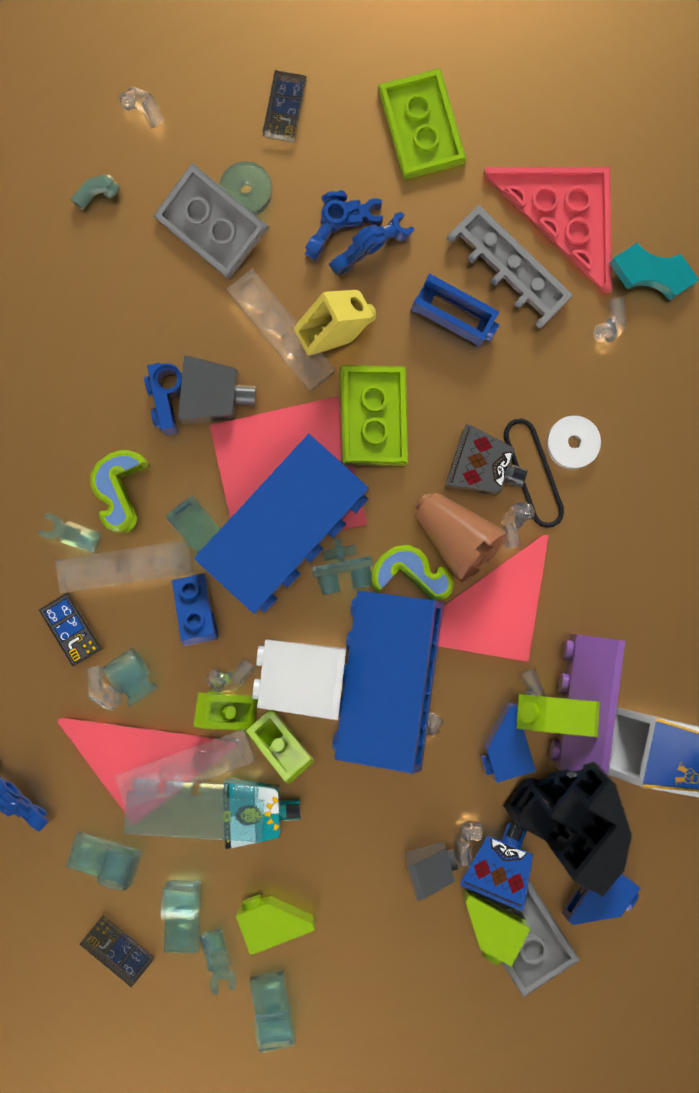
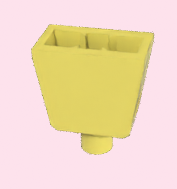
M358 290L323 292L293 329L307 355L311 356L352 342L369 323L375 321L376 310L372 304L366 303L363 295Z

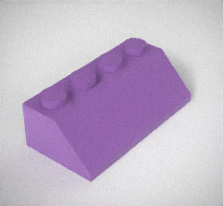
M571 634L570 640H565L563 660H567L566 672L560 675L558 692L562 693V698L600 702L598 737L557 733V740H552L549 757L550 760L554 761L553 766L558 770L569 769L573 772L583 769L584 764L595 762L608 775L625 641Z

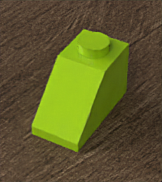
M519 694L516 729L598 737L600 702Z
M465 888L463 897L480 950L483 951L482 956L493 964L500 965L503 962L512 967L531 930L528 923L523 918Z
M256 895L244 900L241 903L242 907L238 909L236 915L250 956L313 932L316 925L314 915L272 896L262 899L261 895Z

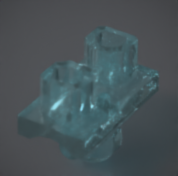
M340 538L334 539L335 549L323 551L324 561L337 558L338 562L312 567L314 579L318 578L323 595L341 592L337 574L346 572L351 573L354 589L371 586L370 568L373 567L372 557L367 556L345 561L344 557L357 554L355 545L342 547Z

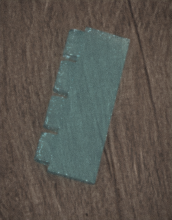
M135 778L133 791L126 792L124 834L262 843L265 800L258 799L259 786L234 785L233 798H229L228 784L200 783L199 795H193L194 782L166 780L164 793H159L160 780Z

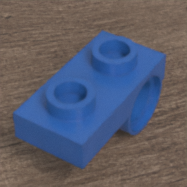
M170 363L147 365L149 376L144 377L145 387L148 396L153 395L156 408H151L153 424L155 428L160 427V430L165 435L179 433L172 399L180 397L182 373L175 365ZM176 375L177 382L175 386L169 389L162 388L164 377Z
M205 573L172 580L180 639L183 646L218 639V630L211 607Z

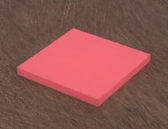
M338 396L210 425L230 518L308 433L341 462L340 402ZM344 465L356 476L354 465ZM363 507L356 514L351 510L343 519L346 525L341 531L367 525Z

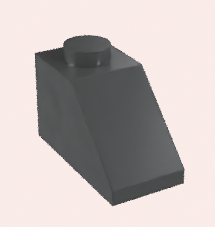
M443 841L405 852L417 901L423 900L455 882L452 871L458 870L457 861L453 849L446 850Z

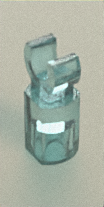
M51 513L44 515V518L53 521L54 528L51 532L39 530L38 534L41 537L47 539L60 537L61 543L94 553L101 537L100 532L70 521L63 524L60 517Z
M222 929L201 934L200 940L208 971L212 972L210 980L211 992L213 995L218 994L219 985L217 981L220 979H226L229 982L230 990H235L237 979L233 971L228 969L230 960Z

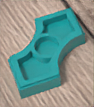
M638 242L615 256L609 262L627 289L636 286L652 287L662 292L670 300L699 281V278L682 254L667 258L658 257L644 250Z

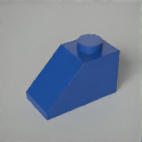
M513 703L505 704L483 745L486 755L480 756L486 776L492 774L493 779L497 783L536 771L524 729H516L518 709L517 705Z
M623 873L603 897L580 885L563 909L562 914L573 925L621 917L625 910H631L636 904L640 887Z

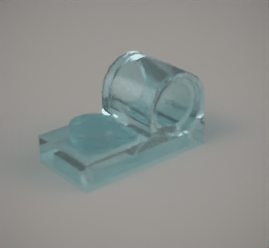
M78 832L75 836L66 867L97 876L96 881L107 888L126 890L133 884L143 851Z
M168 880L166 882L161 899V918L165 920L164 952H199L201 881Z
M284 971L250 977L249 982L256 1014L255 1034L259 1052L265 1053L294 1047L296 1035Z

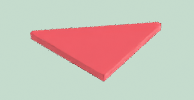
M485 167L484 177L604 293L612 291V267L609 264L612 260L610 167Z
M549 535L540 536L492 572L443 605L439 647L529 662Z
M65 717L57 721L134 825L238 745L236 740L231 739L226 740L96 721L76 720Z

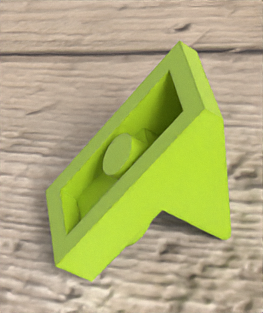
M219 691L198 692L193 727L201 729L247 730L255 723L258 699H252V696Z
M269 710L246 730L271 765L288 784L315 762L302 746V740L274 710Z

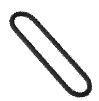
M522 418L514 419L505 427V442L512 447L509 439V430L513 425L522 423L529 427L557 501L559 516L553 522L546 523L541 521L537 516L526 483L524 482L522 489L529 509L537 524L546 528L554 527L563 519L564 507L539 437L531 422ZM513 453V464L519 466L516 455Z

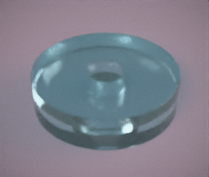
M238 162L230 166L221 177L220 186L255 215L260 214L268 207L272 198V184L268 173L260 165L253 162ZM246 185L252 188L249 193H242L240 191Z

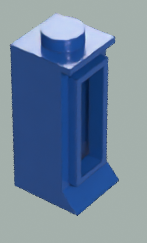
M430 273L410 310L476 344L477 347H480L485 339L490 342L500 325L495 322L499 314L498 310ZM434 296L478 319L480 322L477 328L432 305L431 302Z

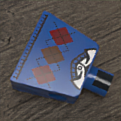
M508 823L501 841L487 836L460 885L523 911L533 861V854L521 849L527 830Z

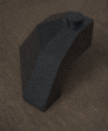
M597 763L584 764L583 769L573 772L565 769L549 773L547 778L536 780L535 778L525 779L503 805L516 825L545 840L571 878L589 890L603 897L624 872L632 832L615 782Z

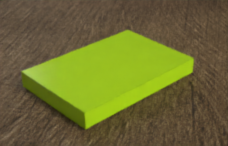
M441 68L378 84V92L403 180L466 164L467 159Z
M341 365L339 367L341 463L343 465L371 466L408 465L406 367Z

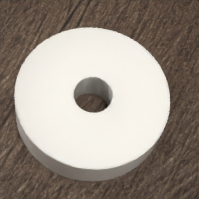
M567 416L560 419L550 429L546 439V448L550 458L558 466L570 470L580 469L590 464L597 457L601 448V437L597 427L587 418ZM570 437L578 440L579 445L577 448L569 446L568 439Z

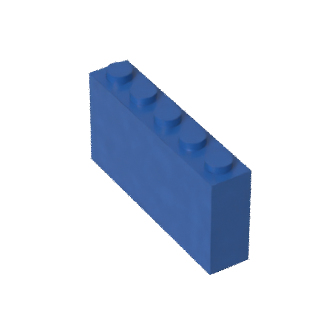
M308 433L193 559L253 614H257L259 610L266 613L278 600L274 594L280 587L284 585L286 588H289L301 575L297 569L305 560L312 563L323 551L324 548L320 544L328 535L335 538L345 527L346 523L343 519L351 510L356 514L368 502L369 498L365 495L368 493L369 487Z
M357 591V597L352 600L351 616L354 617L352 631H349L346 639V648L349 650L348 663L344 665L342 683L345 685L343 697L340 698L339 729L335 732L332 741V748L335 751L334 760L412 774L422 771L444 602Z

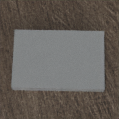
M191 163L153 215V217L228 279H231L269 229L266 223L193 163Z
M530 881L523 911L483 896L485 899L526 920L531 929L512 967L501 962L523 997L580 961Z

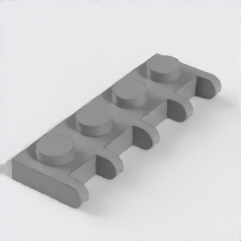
M480 205L446 238L450 243H453L460 236L474 250L467 258L471 264L479 257L484 259L497 272L491 280L494 286H497L503 279L521 295L514 304L518 309L528 302L542 315L535 324L539 329L573 296Z

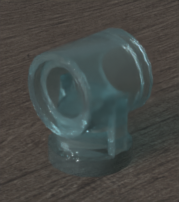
M130 648L103 666L104 673L115 690L120 694L125 692L128 700L126 702L129 707L158 689L155 683L151 684L147 677L150 676V672L134 648Z

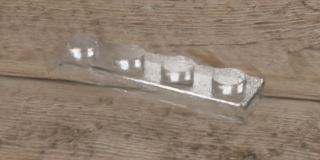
M253 269L227 288L228 294L309 392H312L336 372L335 368L321 352L311 356L307 355L293 329L297 322Z
M187 540L55 560L60 593L193 574L189 541Z
M244 728L117 774L115 778L125 807L129 808L251 764L256 761Z

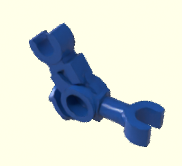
M342 190L324 194L322 196V202L325 204L321 212L322 225L305 246V249H307L305 255L316 261L322 253L331 233H336L337 230L343 227H362L363 222L370 226L374 224L377 227L382 225L383 216H373L370 213L372 209H381L382 200L372 198L366 204H361L360 200L345 202L348 196Z
M400 212L396 213L387 226L377 227L374 224L363 228L353 236V244L348 247V250L335 257L329 263L335 275L339 273L342 275L346 274L354 267V264L360 262L367 255L378 251L391 238L398 241L407 240L414 231V228L404 229L399 225L405 215Z
M0 776V812L8 817L13 814L22 817L32 828L40 832L49 822L45 818L47 812L42 807L32 804L31 800L22 795L13 783L2 779Z

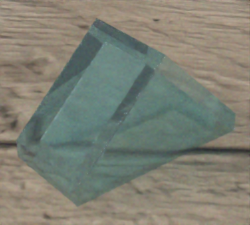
M193 495L165 515L167 520L197 554L221 529L200 501Z

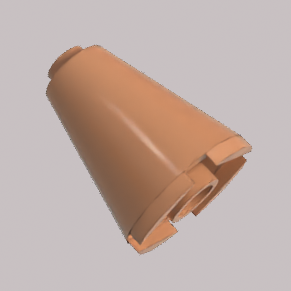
M438 492L432 495L429 493L425 494L415 506L417 509L416 519L454 576L462 583L474 577L480 571L478 567L485 561L489 563L507 539V533L502 528Z

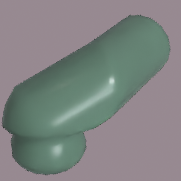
M108 174L88 178L70 200L81 210H84L96 194L103 193L107 198H113L119 191V185Z

